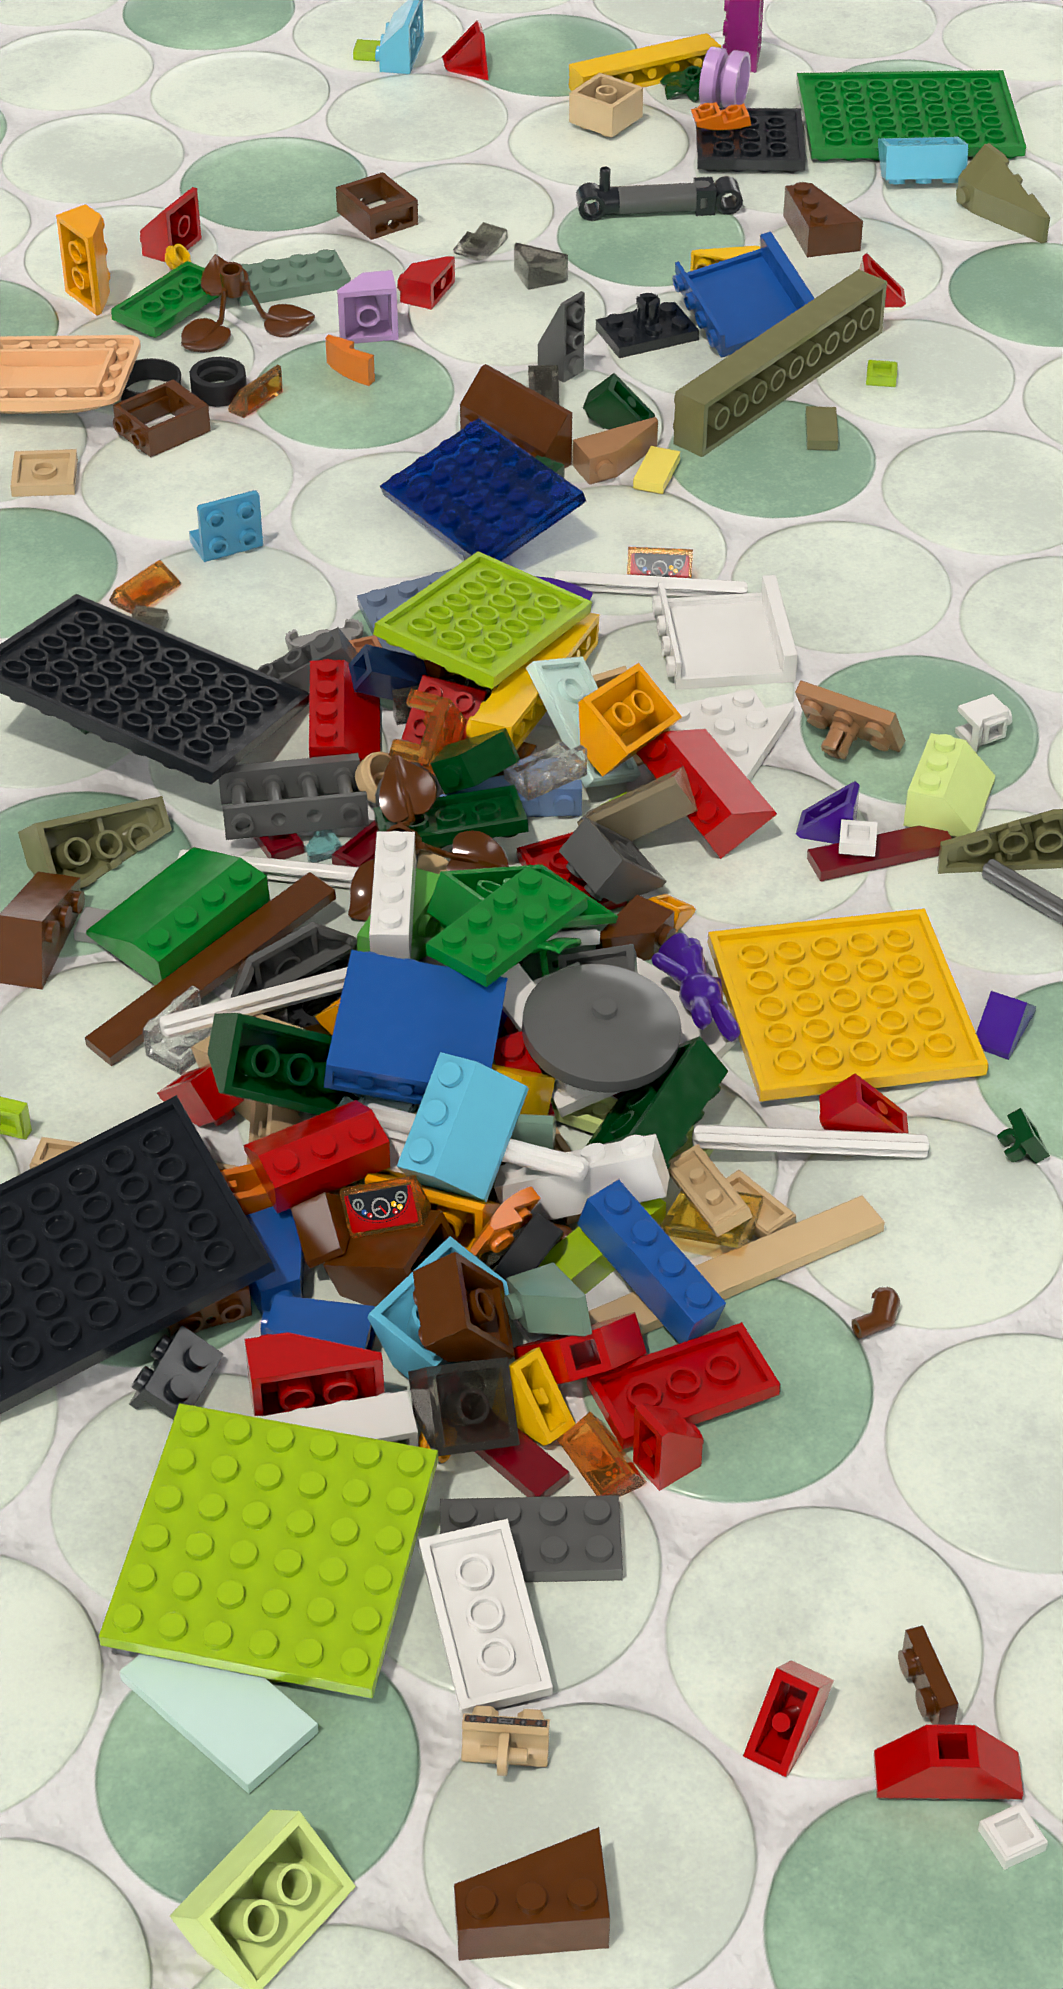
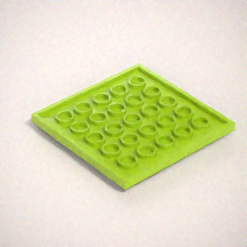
M179 1403L99 1634L100 1645L373 1699L438 1464V1450Z

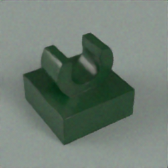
M1022 1108L1007 1115L1013 1129L1009 1128L1001 1131L997 1138L1004 1148L1014 1143L1012 1147L1004 1150L1005 1155L1011 1162L1021 1160L1026 1153L1030 1155L1036 1164L1050 1156L1036 1126Z

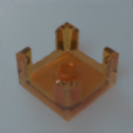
M411 689L406 704L409 707L424 710L425 713L423 724L426 726L421 744L394 739L388 755L391 758L394 755H398L409 762H417L435 775L430 763L445 745L461 740L467 719L451 699Z

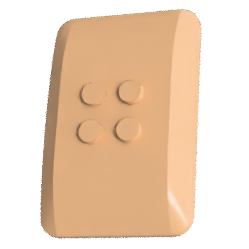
M134 335L0 336V414L79 413L95 410L117 402L122 396L140 351V339Z

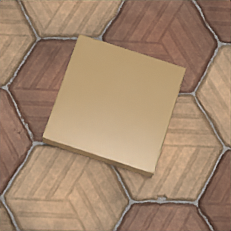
M77 449L15 451L10 485L12 497L75 495L78 463Z

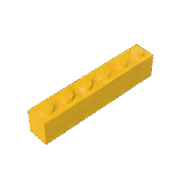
M708 33L571 63L569 64V89L573 91L599 73L643 88L660 84V80L665 75L671 72L683 71L689 66L702 68L709 48H721V45Z

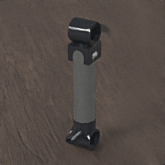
M607 166L600 168L599 185L591 182L584 183L576 192L579 214L588 221L598 220L603 215L695 211L696 216L715 215V207L719 212L729 215L739 211L743 204L739 184L736 179L730 176L720 177L715 183L713 177H693V183L610 187L611 169ZM726 194H732L729 197H723ZM589 200H596L595 202L590 204L586 203Z

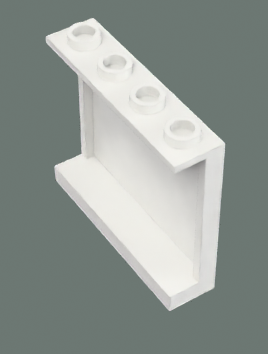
M776 575L762 576L761 593L667 598L664 583L658 582V596L652 597L653 615L657 616L658 636H662L661 649L662 655L666 656L667 677L673 676L675 690L796 682L798 655Z

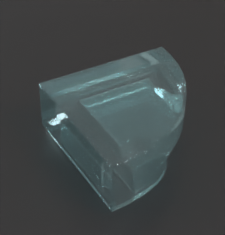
M332 830L314 831V836L306 846L308 862L318 863L331 859L332 854L342 847L341 842Z

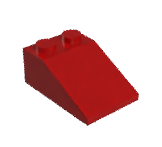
M289 1332L273 1335L265 1334L259 1337L244 1339L254 1416H268L290 1412L298 1408L318 1407L334 1404L342 1400L351 1401L385 1393L381 1352Z

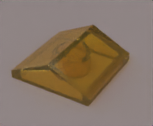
M680 1191L660 1227L671 1237L740 1248L752 1241L763 1205V1196L737 1192L749 1207L753 1217L716 1237Z

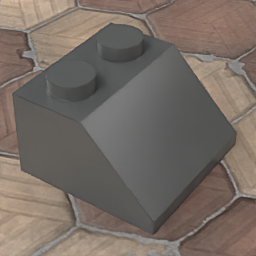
M587 817L559 850L568 861L567 869L576 877L583 879L587 883L584 886L585 890L599 901L606 898L616 904H620L634 898L636 895L640 896L661 888L667 882L630 839Z

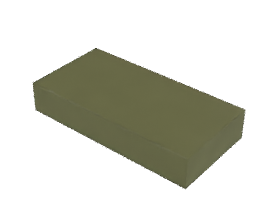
M806 406L807 449L838 450L836 407Z

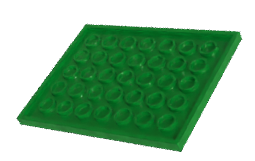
M1004 70L797 73L796 84L811 159L827 161L829 159L853 161L857 158L879 160V138L959 137L968 144V157H975L984 144L990 143L1009 159L1025 156L1026 143Z

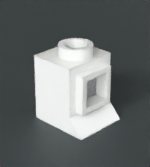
M994 694L959 705L958 712L969 723L955 727V733L960 739L966 740L977 753L980 746L1006 737L1007 726L1012 723L1011 711Z

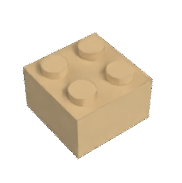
M603 73L597 74L569 93V122L580 126L582 129H590L601 133L604 137L616 136L643 116V87Z

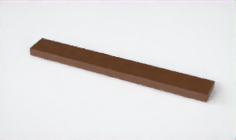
M311 872L307 873L85 1037L86 1046L110 1066H113L161 1030L159 1019L162 1016L187 1010L235 975L248 957L286 937L336 899L335 890Z

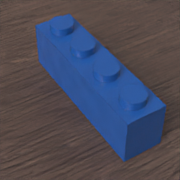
M618 1179L587 1198L577 1225L680 1344L692 1340L714 1329L726 1302L624 1184Z

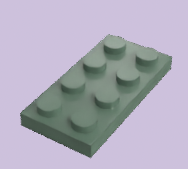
M323 249L312 254H294L289 258L266 259L260 263L241 264L248 273V282H250L251 289L259 303L334 291L351 281V277L336 250ZM246 291L243 292L241 297L237 298L241 307L254 305Z

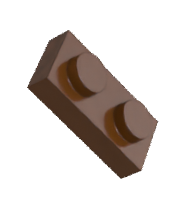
M923 1625L906 1629L903 1648L898 1651V1661L904 1677L911 1678L916 1688L915 1698L920 1714L923 1718L929 1717L931 1724L955 1725L959 1703Z

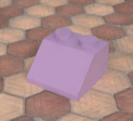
M392 270L363 272L337 290L340 338L353 341L354 344L398 340L397 288Z

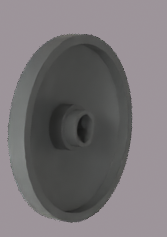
M585 964L559 970L547 976L535 986L524 1006L522 1037L533 1060L555 1079L570 1086L593 1092H623L645 1086L668 1070L678 1052L681 1037V1020L678 1010L670 997L648 978L617 966Z

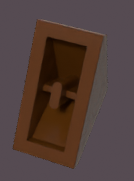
M324 1192L291 1207L305 1262L310 1269L338 1257L346 1251L351 1234V1226L345 1204V1196Z

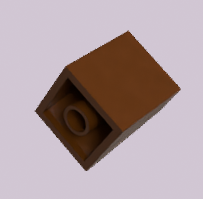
M417 1210L418 1222L358 1233L351 1231L345 1253L323 1264L339 1295L363 1305L376 1307L448 1237L451 1236L458 1242L442 1210Z

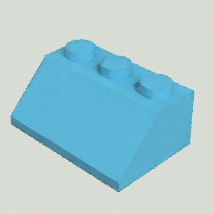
M407 0L393 13L390 22L386 23L385 34L381 35L380 46L376 47L375 52L376 62L380 63V72L411 73L424 41L423 0Z
M959 137L878 139L881 176L885 180H889V184H905V179H916L915 183L919 184L932 183V179H942L943 183H958L959 175L968 163V144Z
M440 1052L397 1167L414 1183L487 1202L529 1088L479 1062Z
M451 1236L415 1269L417 1270L444 1256L457 1252L501 1280L505 1295L509 1294L507 1281ZM412 1272L369 1313L368 1320L393 1367L423 1391L441 1378L456 1362H448L428 1351L420 1341L418 1334L420 1320L418 1307L413 1299L415 1285Z

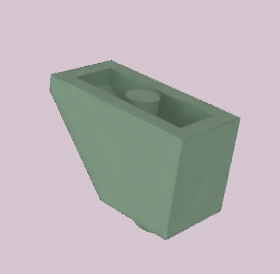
M519 1114L512 1133V1139L555 1150L556 1118L548 1115Z
M554 1262L506 1278L509 1294L505 1295L504 1301L507 1312L512 1320L517 1319L529 1333L573 1336L592 1334L586 1295Z

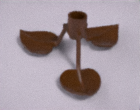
M214 254L203 272L201 287L206 294L211 296L221 295L219 318L216 322L209 318H200L189 322L182 330L181 346L195 352H211L226 345L231 337L230 329L221 326L224 323L227 297L239 298L243 295L244 291L248 293L261 318L266 320L264 322L265 330L273 336L290 337L296 335L314 321L315 315L306 309L291 304L273 305L269 308L268 313H266L254 295L250 282H248V273L242 265L237 262H228Z
M394 755L391 758L382 778L379 802L384 816L389 821L397 824L391 826L386 832H415L416 855L420 850H424L451 859L448 863L447 871L509 867L507 856L502 847L492 837L480 831H465L455 836L452 845L453 852H448L422 842L420 835L410 829L409 826L415 823V815L426 814L433 807L437 797L436 783L425 769L398 755ZM375 859L362 864L352 879L348 916L353 919L367 921L371 915Z

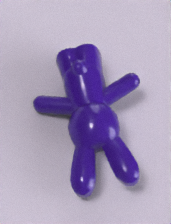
M676 933L660 947L659 952L652 956V964L669 975L680 986L679 998L684 1008L691 1012L693 1022L699 1029L704 1030L712 1022L713 1018L721 1034L727 1040L735 1041L740 1035L739 1024L723 1004L724 993L721 979L719 977H712L707 973L703 947L700 941L696 938H688L684 933Z

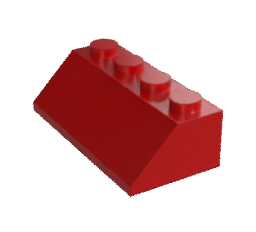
M323 659L310 661L309 758L358 753L361 762L369 754L380 752V697L354 691L349 663L345 660Z
M706 729L664 731L636 753L655 779L684 767L697 806V811L686 817L720 859L777 815L775 810Z

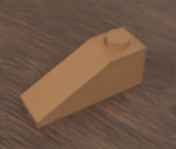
M654 417L574 439L573 467L589 485L618 477L644 457L651 446L657 447L658 419Z

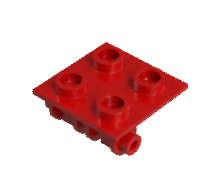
M422 675L401 740L440 751L445 745L464 740L467 737L466 727L468 720L478 712L487 692Z

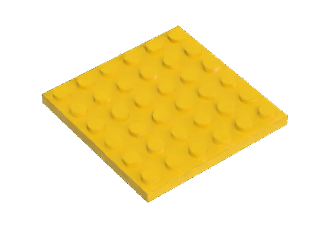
M925 908L708 932L707 943L718 977L721 979L722 989L730 1013L739 1024L740 1035L738 1038L759 1102L821 1095L854 1073L874 1088L987 1075L988 1061Z

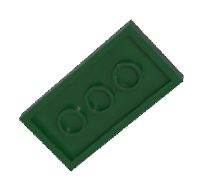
M515 784L436 797L431 810L423 815H415V823L409 826L410 829L420 835L422 842L440 849L447 845H453L455 836L465 831H480L492 838H510L519 833L529 832L528 819ZM381 807L373 808L378 832H386L391 826L397 824L389 821L384 816Z

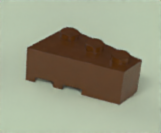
M798 182L795 185L785 186L783 216L806 257L861 251L863 220L813 183Z
M38 871L0 913V983L43 990L70 931L84 908L85 894L80 891V877Z
M597 1827L455 1883L454 1903L458 1961L609 1948L610 1913L600 1828Z

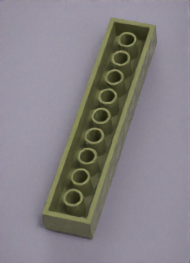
M858 269L675 391L673 444L700 457L705 456L880 335L883 329L887 281Z

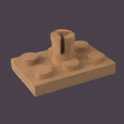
M800 680L795 694L807 722L819 729L829 727V732L821 744L822 751L837 759H846L852 742L857 740V738L869 741L873 747L881 751H888L889 749L897 752L901 751L905 743V737L896 713Z

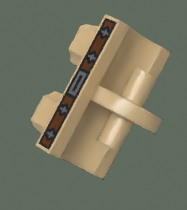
M476 1705L472 1714L463 1713L461 1761L497 1764V1776H507L508 1765L547 1767L550 1719H544L541 1710L523 1709L518 1713L517 1717L499 1716V1712L493 1706Z

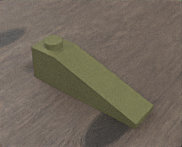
M990 143L984 144L959 175L956 201L977 216L1040 243H1046L1050 216L1033 193L1027 194L1021 185L1023 182L1019 174L1014 175L1009 169L1010 161Z
M159 796L34 823L19 831L18 835L27 866L34 875L39 871L80 877V888H85L170 832L172 828L163 797Z
M1063 809L1049 810L940 842L938 874L982 872L984 864L990 859H995L1012 870L1063 868Z

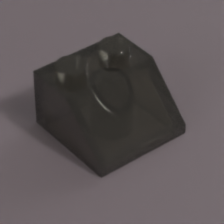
M508 1357L431 1366L408 1371L414 1417L429 1447L438 1450V1456L520 1445Z

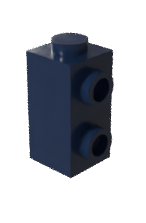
M365 644L348 664L355 692L410 705L414 702L422 675L428 676L423 659Z

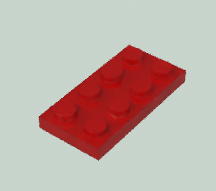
M742 1322L636 1358L612 1370L587 1377V1387L622 1450L633 1446L635 1407L642 1403L676 1410L687 1423L698 1424L780 1395L781 1385Z

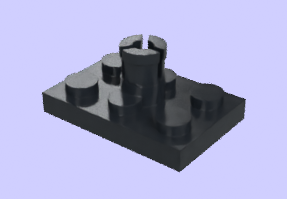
M642 293L640 297L637 296V309L634 311L610 314L607 317L596 319V331L618 358L699 340V329L676 302H663L660 304V298L653 293Z

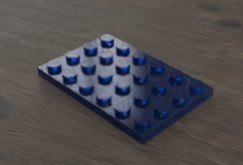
M479 418L468 423L462 430L442 441L440 445L424 456L417 458L411 465L394 474L389 480L380 485L381 491L386 498L466 559L479 551L494 559L503 561L587 502L583 491Z

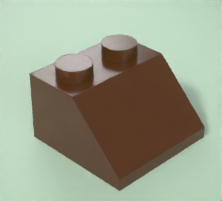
M453 1252L413 1271L415 1285L413 1299L418 1307L420 1320L418 1334L425 1349L448 1362L509 1360L515 1357L509 1317L504 1301V1286L501 1280L457 1252Z

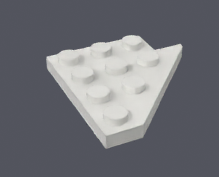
M753 688L739 690L729 694L673 705L682 718L667 731L706 729L749 781H751L794 716V704L791 702L765 708Z

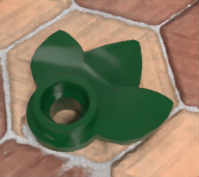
M689 66L683 71L671 72L665 75L660 80V84L666 86V99L669 100L686 93L691 101H699V83L702 68Z

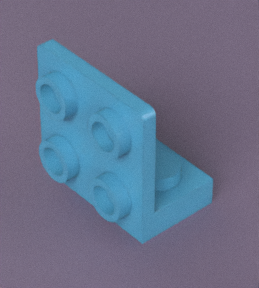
M256 490L197 506L199 529L189 531L190 543L203 562L263 546L260 495Z

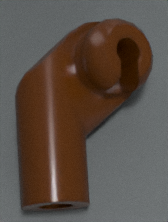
M877 1288L871 1298H874L872 1311L852 1319V1329L857 1338L867 1337L891 1328L895 1324L900 1307V1298L893 1288Z

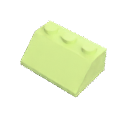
M930 734L908 789L903 826L914 827L920 825L948 831L951 836L955 837L977 831L995 782V775L966 740L954 738L948 734Z
M270 1810L172 1912L170 1918L195 1951L242 1989H263L356 1886L300 1811Z

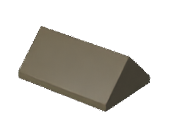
M681 767L588 811L577 824L579 826L587 817L633 841L697 811V806L684 767Z

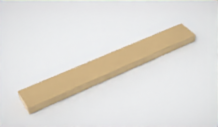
M861 1195L698 1264L695 1267L725 1300L884 1231L885 1222ZM635 1291L588 1311L591 1324L635 1312L642 1335L664 1326Z

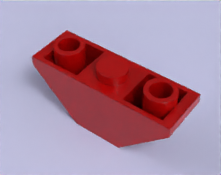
M632 1312L591 1324L592 1334L587 1336L557 1334L514 1347V1359L516 1361L532 1349L539 1347L556 1384H561L612 1370L647 1354L636 1313Z
M926 1724L875 1749L873 1753L877 1798H1023L1018 1751L976 1725Z

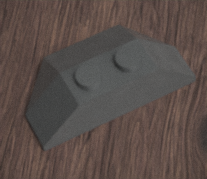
M311 922L248 957L239 967L231 998L348 967L351 950L358 951L357 938ZM287 1007L265 1012L262 1014L269 1017H273L274 1015L287 1009Z

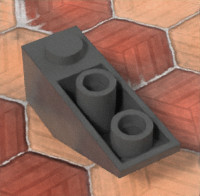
M581 291L560 304L538 343V370L563 383L584 371V292Z
M337 627L329 632L320 634L316 639L299 648L290 650L286 655L277 660L262 665L258 668V671L310 692V661L331 659L345 660L350 663L358 652L340 628Z

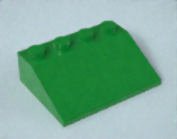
M193 847L88 928L86 933L88 937L156 985L270 901L267 875L241 857Z
M542 864L441 871L427 912L440 921L441 927L446 928L527 866L584 895L586 894ZM586 895L588 908L563 928L616 923L618 916Z

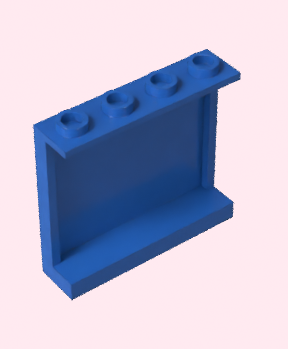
M771 231L760 235V249L687 273L678 261L675 262V275L672 276L676 292H681L688 311H693L699 329H704L710 347H715L721 358L731 355L815 299Z
M351 950L326 1062L324 1088L420 1105L440 1052L476 1061L492 1069L508 978L500 976L488 987H485L446 965L440 966L418 962L409 958L401 959L384 956L370 951Z

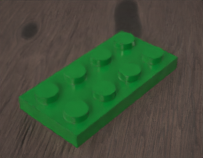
M186 261L112 308L111 317L116 322L156 338L219 296H211L202 290L201 278L205 268Z
M527 866L426 943V954L479 984L488 987L534 951L539 943L548 940L588 908L587 896Z

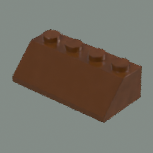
M487 364L481 366L460 403V430L521 466L537 455L564 464L565 468L571 466L572 412Z

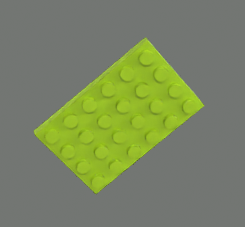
M477 551L375 623L373 635L385 640L391 646L401 647L414 653L420 659L434 662L444 667L448 672L469 678L479 686L493 689L589 615L592 601Z

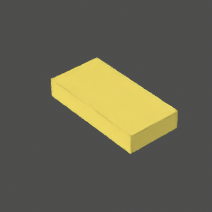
M651 446L633 479V489L663 494L680 461V451Z

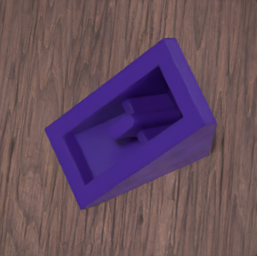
M854 781L803 810L796 835L802 839L832 844L839 843L841 819L857 820L860 785Z
M991 991L976 1032L983 1051L1009 1060L1032 1019L1036 1006Z

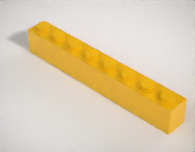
M590 613L503 680L498 687H494L486 702L483 701L478 712L469 718L466 736L472 738L506 728L517 751L547 712L526 667L532 661L583 657L586 661L598 645L600 614Z

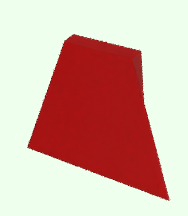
M478 20L442 56L446 70L488 81L485 37L481 23Z
M868 253L864 254L859 270L887 281L885 307L902 308L906 305L904 289Z

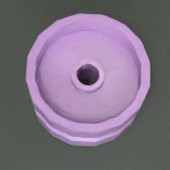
M709 48L700 76L699 99L701 104L717 102L718 105L722 103L723 107L727 108L730 105L744 103L749 86L751 68L748 52L734 50L728 55L726 48Z

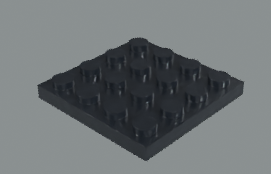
M746 108L750 116L751 126L738 129L710 130L696 126L697 169H703L708 172L716 170H731L734 172L744 170H758L760 172L784 170L793 173L798 170H805L806 168L801 108Z

